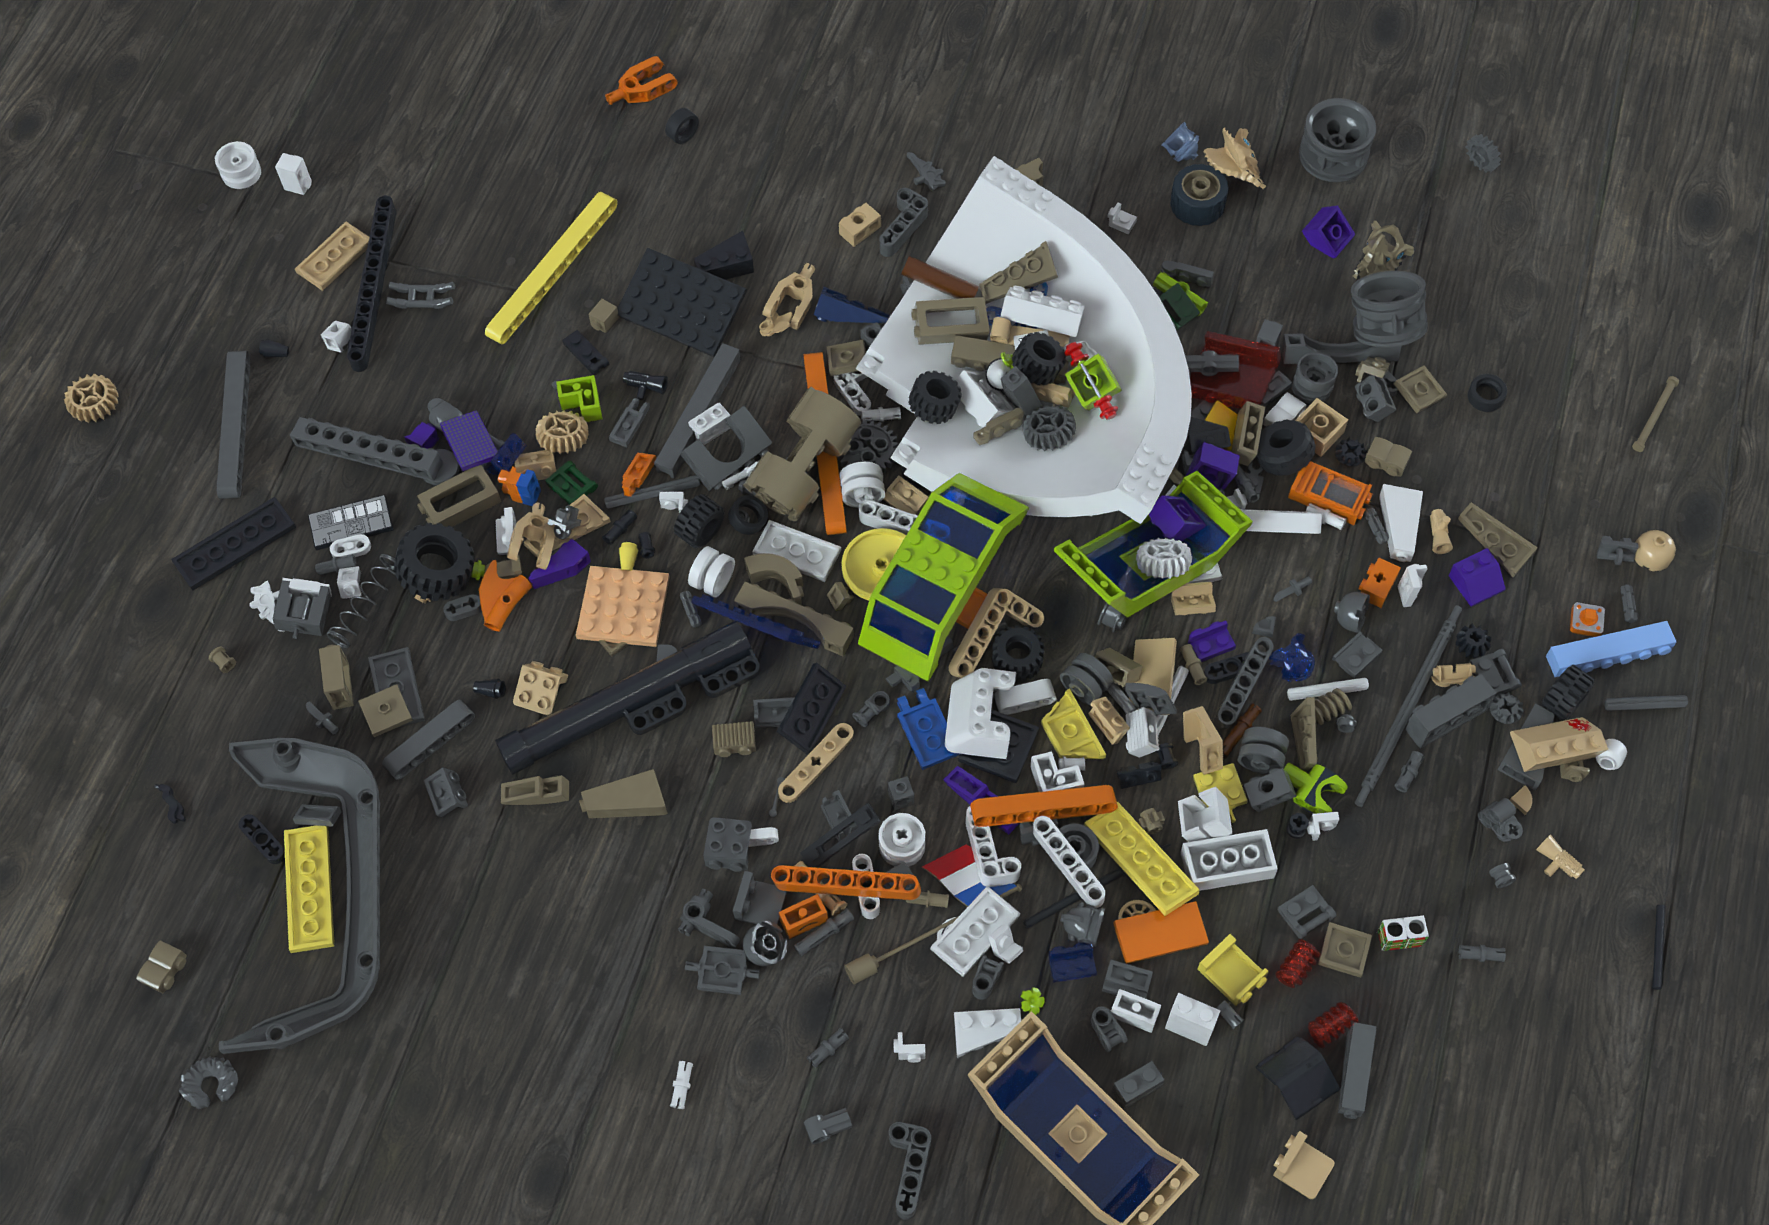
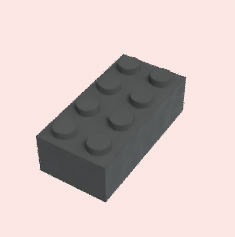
M1482 674L1476 677L1470 676L1462 685L1458 687L1456 685L1452 686L1443 696L1437 695L1433 697L1429 704L1417 706L1412 711L1413 714L1409 718V723L1405 730L1417 746L1422 749L1486 712L1496 692Z

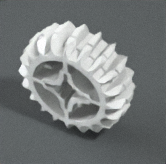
M1157 538V540L1151 539L1149 542H1144L1143 545L1139 546L1136 560L1141 573H1146L1147 576H1153L1154 578L1161 577L1163 579L1168 577L1171 579L1173 576L1179 577V574L1184 575L1186 571H1189L1192 556L1190 548L1180 540Z

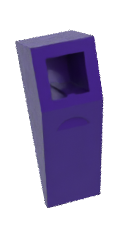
M573 539L562 544L559 550L553 556L551 555L546 570L538 568L531 573L529 581L532 588L537 589L577 575L591 562L589 552Z

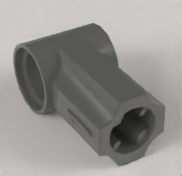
M846 1108L825 1116L816 1115L804 1121L811 1144L822 1143L828 1140L831 1135L852 1128Z

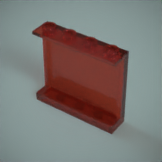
M1207 331L1204 337L1205 346L1202 353L1214 351L1217 355H1239V372H1218L1214 376H1205L1201 372H1192L1190 376L1191 398L1206 400L1210 403L1218 400L1227 407L1240 409L1246 401L1261 405L1281 360L1280 347Z

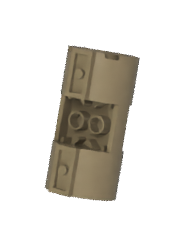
M813 387L806 390L786 420L793 430L801 436V439L787 460L767 451L743 484L749 492L752 493L754 491L756 493L755 497L760 499L766 507L779 515H789L787 518L792 521H797L807 504L810 502L813 504L819 496L817 491L820 487L805 473L813 466L814 461L812 459L817 455L819 456L822 451L836 457L842 454L845 455L851 447L849 445L852 440L851 438L861 425L860 418L849 407L831 395L815 390Z

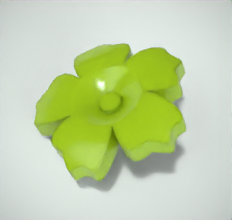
M1002 352L1001 359L1004 364L1011 369L1014 368L1012 365L1013 355Z
M1032 987L1031 991H1022L1021 997L1026 1000L1021 1002V1009L1024 1012L1029 1011L1030 1013L1032 1011L1036 1015L1040 1012V1008L1043 1007L1045 1003L1044 997H1040L1041 992L1038 988Z

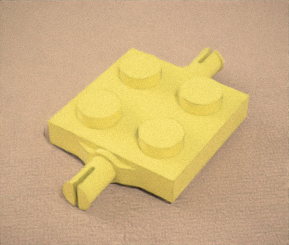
M1234 763L1225 765L1223 769L1205 775L1202 772L1194 774L1193 779L1198 793L1216 786L1228 799L1230 819L1232 823L1235 822L1236 819L1232 810L1237 806L1247 804V798Z

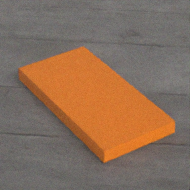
M1196 901L1183 904L1166 916L1160 910L1113 922L1125 964L1209 943Z

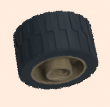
M1193 164L1184 167L1174 178L1170 201L1172 212L1182 222L1193 226L1209 225L1216 222L1225 210L1229 190L1228 181L1220 170H1215L1210 165Z

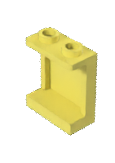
M1229 934L1200 962L1198 970L1237 1006L1240 1002L1246 1003L1253 995L1251 991L1256 987L1260 989L1267 982L1266 976L1269 971L1266 968L1262 970L1235 945L1236 939Z

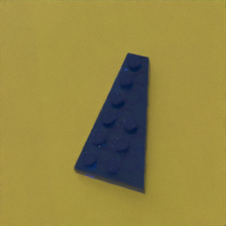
M702 594V597L694 595L691 601L695 605L785 641L815 649L819 648L820 641L804 636V632L791 629L787 625L779 622L776 623L764 616H758L753 613L745 614L746 610L735 606L733 609L729 608L730 604L718 600V603L713 602L714 598Z

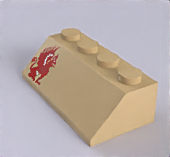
M1583 717L1510 732L1524 772L1595 758L1608 750L1601 729Z

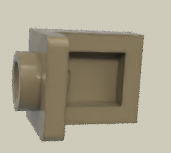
M1583 760L1560 765L1561 778L1569 779L1572 782L1582 781L1590 773L1589 768L1583 766Z

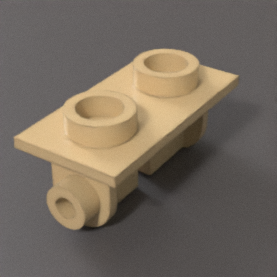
M1471 663L1456 664V672H1453L1452 665H1439L1433 668L1431 679L1440 687H1448L1450 684L1462 685L1468 677L1473 676L1472 673H1476V667L1471 665Z

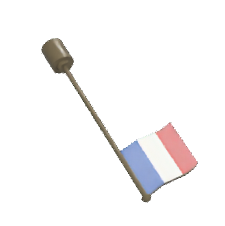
M964 845L922 866V869L936 877L953 897L967 907L986 888L980 881L972 847ZM987 872V873H985V874L988 875V876H993V875H995V874L992 873V872ZM1013 883L989 887L1001 898L1022 890L1020 884ZM958 917L878 958L867 953L845 964L844 968L850 981L855 985L878 973V962L952 924Z

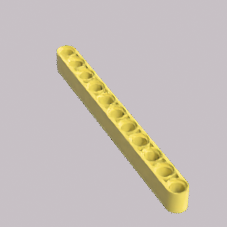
M603 192L596 194L485 329L487 337L500 344H505L612 215L617 207V199Z

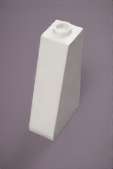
M1383 484L1379 499L1385 531L1389 537L1387 542L1390 558L1400 562H1411L1415 552L1423 491Z

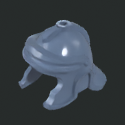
M1183 122L1161 146L1166 148L1171 156L1174 155L1173 159L1177 162L1191 158L1194 160L1198 156L1199 136L1196 135L1194 137L1195 133L1189 130L1186 123Z

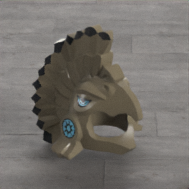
M1373 221L1371 224L1373 231L1366 242V246L1362 249L1365 254L1364 258L1359 260L1360 263L1357 264L1354 270L1353 277L1359 280L1364 276L1377 272L1398 271V266L1402 265V259L1406 258V255L1412 256L1414 254V247L1404 244L1399 229L1395 225L1381 227L1377 221ZM1382 232L1391 234L1396 240V246L1389 244Z

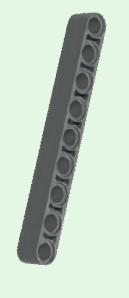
M232 351L227 353L217 476V495L219 499L241 497L250 377V354L248 351Z

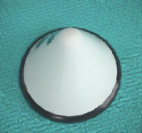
M1001 358L993 360L988 365L985 373L988 385L998 391H1004L1001 378L1011 370L1010 367L1004 364Z

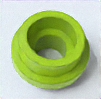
M481 560L474 562L471 573L472 578L479 580L480 576L483 577L485 572V565H481Z

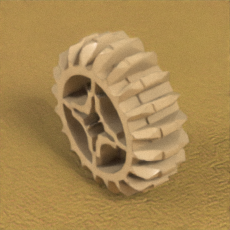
M95 373L92 377L86 374L85 378L79 377V381H72L73 386H68V392L65 393L66 398L64 401L68 412L75 419L77 418L81 422L85 420L88 423L92 419L97 422L98 418L104 420V415H110V410H115V404H118L117 398L119 397L116 387L111 380L103 375L98 376Z
M556 410L555 413L549 412L548 416H543L542 420H538L536 425V439L540 447L545 448V451L551 450L552 454L555 452H559V454L562 452L568 454L569 451L576 452V448L580 449L583 444H586L589 435L588 425L584 417H580L579 413L573 414L572 411L565 412L563 410L558 412Z

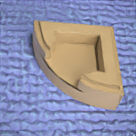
M1526 785L1510 799L1513 805L1524 815L1528 813L1532 806V795Z

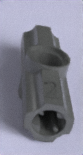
M1205 351L1201 355H1185L1189 372H1201L1205 376H1214L1218 372H1239V355H1217L1214 351Z

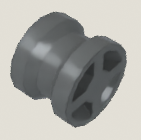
M1509 863L1498 865L1489 871L1491 877L1495 879L1497 888L1506 887L1517 880L1515 875L1510 872L1511 867Z

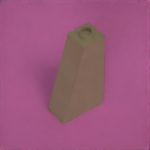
M654 769L582 791L583 799L579 800L582 812L587 811L589 818L667 814Z

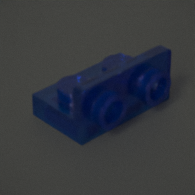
M512 433L493 457L491 465L487 470L492 475H499L502 469L508 471L527 445L515 433Z
M1078 943L1074 947L1069 948L1058 946L1049 951L1048 959L1053 983L1096 976L1097 971L1092 953V944Z

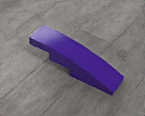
M956 766L943 779L969 805L976 799L998 797L989 791L986 784L959 766ZM1020 823L996 826L1009 835Z

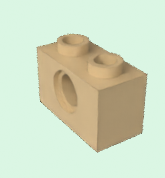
M865 203L861 207H857L850 215L841 219L839 222V234L855 247L881 227V215Z

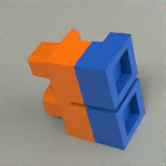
M512 466L511 471L502 469L498 476L499 483H503L502 492L510 494L512 501L530 506L536 503L541 488L534 471L526 470L525 474L517 473L516 468Z

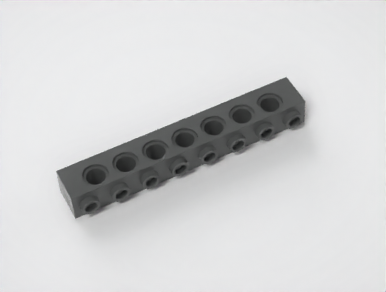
M299 417L290 434L297 447L434 481L443 463L438 451L435 449L422 448L416 444H406L397 439H386L381 435H370L364 431H354L345 426H334L329 422H318L313 418Z

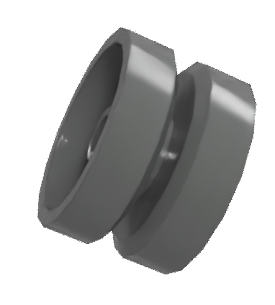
M1080 653L1071 662L1072 666H1068L1060 675L1063 686L1067 690L1070 689L1076 699L1087 705H1091L1093 700L1101 698L1102 692L1107 691L1113 684V677L1106 666L1087 653Z
M1251 727L1244 731L1243 746L1240 748L1238 756L1240 765L1261 774H1268L1273 769H1282L1284 767V755H1286L1289 745L1287 736L1266 727Z

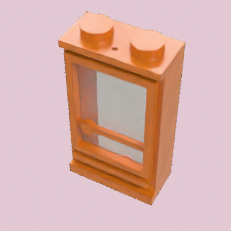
M1310 461L1306 467L1299 471L1290 489L1288 498L1306 506L1312 503L1324 510L1329 509L1331 513L1346 518L1347 523L1355 525L1357 519H1362L1366 510L1363 506L1364 504H1369L1373 494L1370 493L1371 484H1364Z

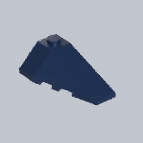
M823 287L814 312L817 319L823 322L829 320L834 322L886 323L891 316L873 307L864 308L865 305L858 300L849 301L846 298L847 295Z

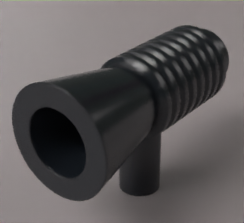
M629 371L624 373L623 383H626L628 386L638 387L636 398L644 400L646 389L664 394L668 385V377L650 376V374Z

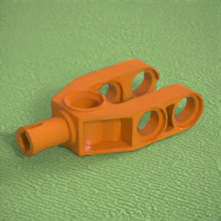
M654 56L630 67L618 81V89L606 94L605 97L610 105L621 99H626L628 103L649 102L672 91L678 82L671 73H667L644 85L639 84L638 81L647 77L650 78L662 69L663 62L659 57Z

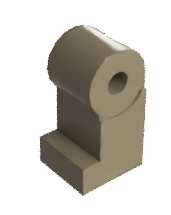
M519 555L517 556V561L511 559L497 562V574L500 578L510 579L519 575L524 576ZM488 563V564L485 566V572H486L487 568L489 567L490 563Z

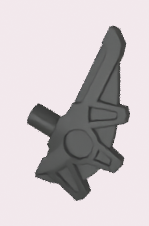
M907 153L908 159L911 160L920 174L919 177L914 178L915 185L925 183L931 191L945 186L946 181L941 179L942 169H935L931 161L925 162L917 158L914 153Z

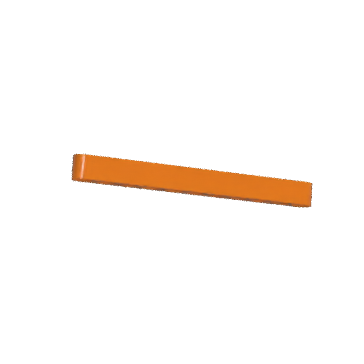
M823 352L804 354L807 387H813L815 390L828 394ZM822 451L816 457L826 534L846 533V523L837 457Z

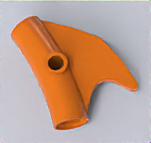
M496 560L490 563L479 587V596L485 621L484 625L491 630L499 632L511 611L532 588V585L523 575L510 579L500 578L497 574Z

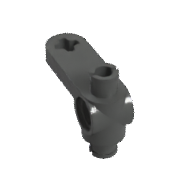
M702 888L698 896L694 895L684 905L683 913L680 917L682 923L678 930L682 934L686 932L685 935L690 936L692 930L695 929L735 949L740 942V938L706 919V915L712 907L709 902L714 895L710 891L706 893V889ZM693 911L700 912L697 917L689 916Z

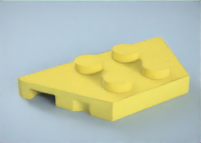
M1068 689L1060 701L1056 702L1052 710L1041 720V725L1059 758H1063V756L1066 758L1084 757L1085 759L1106 758L1104 749L1073 693Z

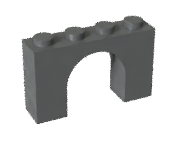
M745 406L726 419L727 424L737 435L741 443V453L737 460L733 462L718 461L709 453L699 439L680 454L708 491L713 488L718 490L723 486V480L739 473L738 469L743 465L745 467L750 466L755 462L753 458L758 454L762 457L764 453L770 450L768 447L772 444V441Z

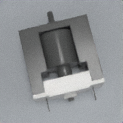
M294 576L292 579L283 578L272 618L275 630L294 632V639H297L298 633L322 636L332 597L330 585L325 584V580L323 584L315 581L294 579Z

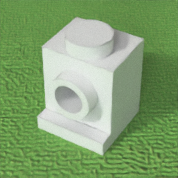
M334 321L321 336L329 350L342 352V347L350 340L352 328L347 323Z

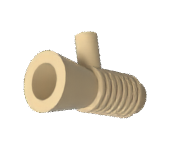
M1441 509L1433 510L1430 515L1432 535L1434 536L1432 550L1436 554H1446L1453 549L1448 536V524L1451 519Z
M1551 834L1536 849L1553 860L1544 870L1550 877L1559 867L1567 875L1575 879L1585 870L1580 862L1560 847Z

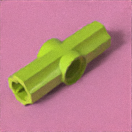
M1161 272L1153 282V286L1165 293L1176 283H1179L1201 312L1200 316L1207 307L1208 302L1190 291L1187 283L1177 282L1166 273Z

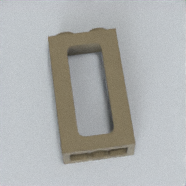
M984 297L916 301L914 309L911 310L912 320H915L916 326H914V336L918 338L919 345L954 343L955 335L987 340L990 333ZM974 310L977 323L930 327L927 325L926 313Z
M482 465L468 469L417 495L420 502L417 506L422 515L426 513L428 516L426 518L427 523H432V525L441 523L445 527H448V525L454 527L501 502L497 489ZM477 480L482 484L484 490L441 512H436L432 506V503Z

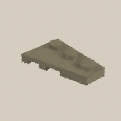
M1307 697L1290 715L1300 769L1305 772H1309L1317 764L1318 759L1316 751L1315 697Z

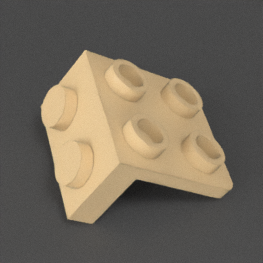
M532 661L530 664L522 665L513 699L514 705L545 715L552 714L559 685L567 682L568 675L562 673L563 670L559 668L543 667L544 664Z
M1299 1131L1296 1137L1291 1135L1285 1147L1288 1148L1285 1156L1280 1154L1273 1165L1277 1170L1273 1176L1307 1198L1314 1199L1335 1163L1331 1158L1304 1142L1307 1135Z

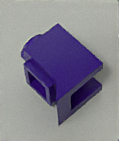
M423 422L414 429L411 435L404 436L407 444H416L426 449L432 448L439 440L436 428L430 423L425 424Z

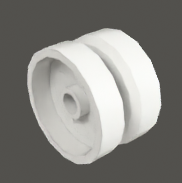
M236 141L222 146L217 151L215 164L222 180L227 186L243 189L250 187L258 181L261 175V166L250 145L245 142Z
M856 462L841 470L842 499L846 505L859 508V504L864 500H872L879 503L884 499L883 473L879 465L873 462Z
M709 546L704 547L691 567L688 578L689 585L698 590L704 588L705 593L715 598L718 597L731 579L735 566L734 558L724 553L719 555V551Z
M897 813L883 821L879 829V850L888 864L897 866L905 862L909 867L916 864L922 858L925 852V829L916 817L907 813Z

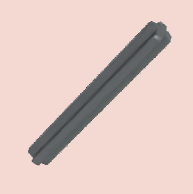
M697 475L637 489L632 496H624V493L605 497L604 501L606 508L609 509L657 497L660 492H677L700 485V480Z

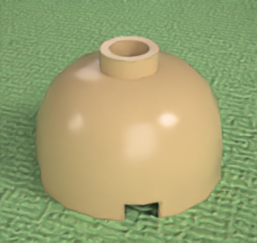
M1647 531L1635 542L1638 543L1639 547L1635 553L1634 560L1641 567L1644 565L1650 568V571H1661L1667 568L1674 559L1676 551L1674 541L1663 531Z

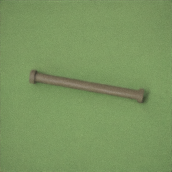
M1674 376L1668 377L1667 385L1638 440L1632 445L1635 451L1642 452L1644 450V444L1674 387H1677L1679 384L1678 378Z

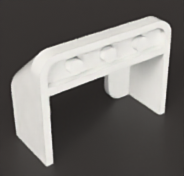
M981 668L952 684L945 736V747L948 751L1006 759L1010 740V728L1005 723L990 721L993 692L1009 690L1014 686L1016 672Z

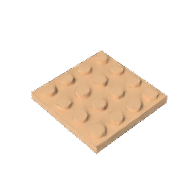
M590 566L576 638L580 640H605V642L611 643L626 642L631 645L657 647L670 578L669 573L640 570L629 571L619 568Z

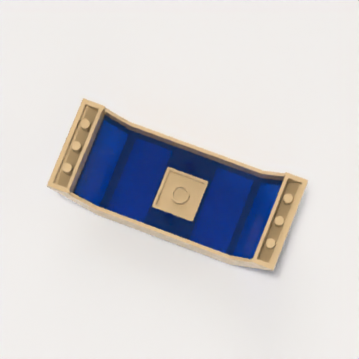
M1032 1011L968 1073V1077L995 1117L1097 1219L1107 1225H1153L1199 1176L1183 1158L1180 1159L1165 1150L1074 1063L1061 1050L1048 1031L1047 1026Z

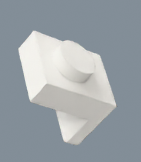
M898 1032V1039H894V1053H898L899 1060H908V1062L913 1063L920 1062L921 1059H925V1044L903 1045L902 1032Z

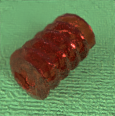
M1302 939L1297 940L1298 942L1294 944L1293 949L1289 951V956L1285 958V963L1280 965V970H1277L1275 974L1281 983L1290 988H1295V984L1299 986L1303 984L1299 977L1306 979L1307 974L1304 970L1311 972L1312 968L1309 964H1316V960L1313 957L1319 958L1321 956L1320 952L1312 944Z
M1338 1002L1336 1007L1329 1009V1012L1325 1011L1322 1017L1318 1016L1315 1021H1310L1308 1029L1314 1042L1320 1048H1324L1323 1040L1330 1044L1332 1042L1330 1035L1337 1039L1339 1037L1337 1030L1341 1034H1345L1344 1026L1350 1029L1352 1026L1350 1021L1359 1023L1357 1015L1347 1004Z

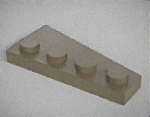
M1046 241L1041 243V246L1034 251L1031 250L1026 253V256L1017 262L1014 261L1009 264V267L1005 270L997 272L979 284L986 304L1004 298L1010 287L1020 286L1028 289L1058 278Z

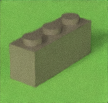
M1246 401L1238 412L1231 450L1232 453L1240 455L1239 463L1246 466L1257 455L1265 411L1264 406Z

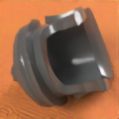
M1081 902L1076 908L1069 910L1066 914H1062L1060 921L1064 923L1068 939L1074 941L1076 938L1077 942L1088 943L1096 947L1101 922L1104 921L1105 909H1095L1089 905L1084 907L1083 902Z

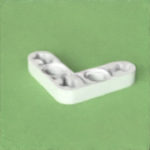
M855 372L835 375L834 384L857 415L861 416V410H871L869 398L857 384V382L868 376L863 373L856 374ZM839 378H842V379H845V378H846V384H847V385L845 386L844 381H843V380H839ZM849 390H856L858 392L855 396L847 394ZM858 400H860L862 406H866V408L859 407Z

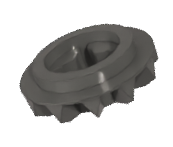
M1509 692L1506 694L1499 693L1494 697L1490 705V712L1497 721L1504 724H1512L1522 717L1524 712L1523 702H1520L1517 696L1510 695ZM1504 703L1507 706H1513L1510 711L1503 709Z

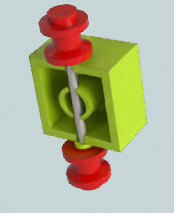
M1070 343L1066 346L1067 350L1064 354L1071 356L1072 361L1070 364L1075 368L1065 373V376L1081 405L1088 411L1094 407L1100 408L1102 411L1100 414L1101 419L1110 420L1117 415L1118 407L1112 406L1110 401L1112 396L1121 392L1122 389L1107 362L1100 354L1088 359V354H1083L1081 351L1082 343Z

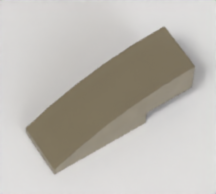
M562 775L546 779L537 776L501 784V804L536 805L569 801V781Z

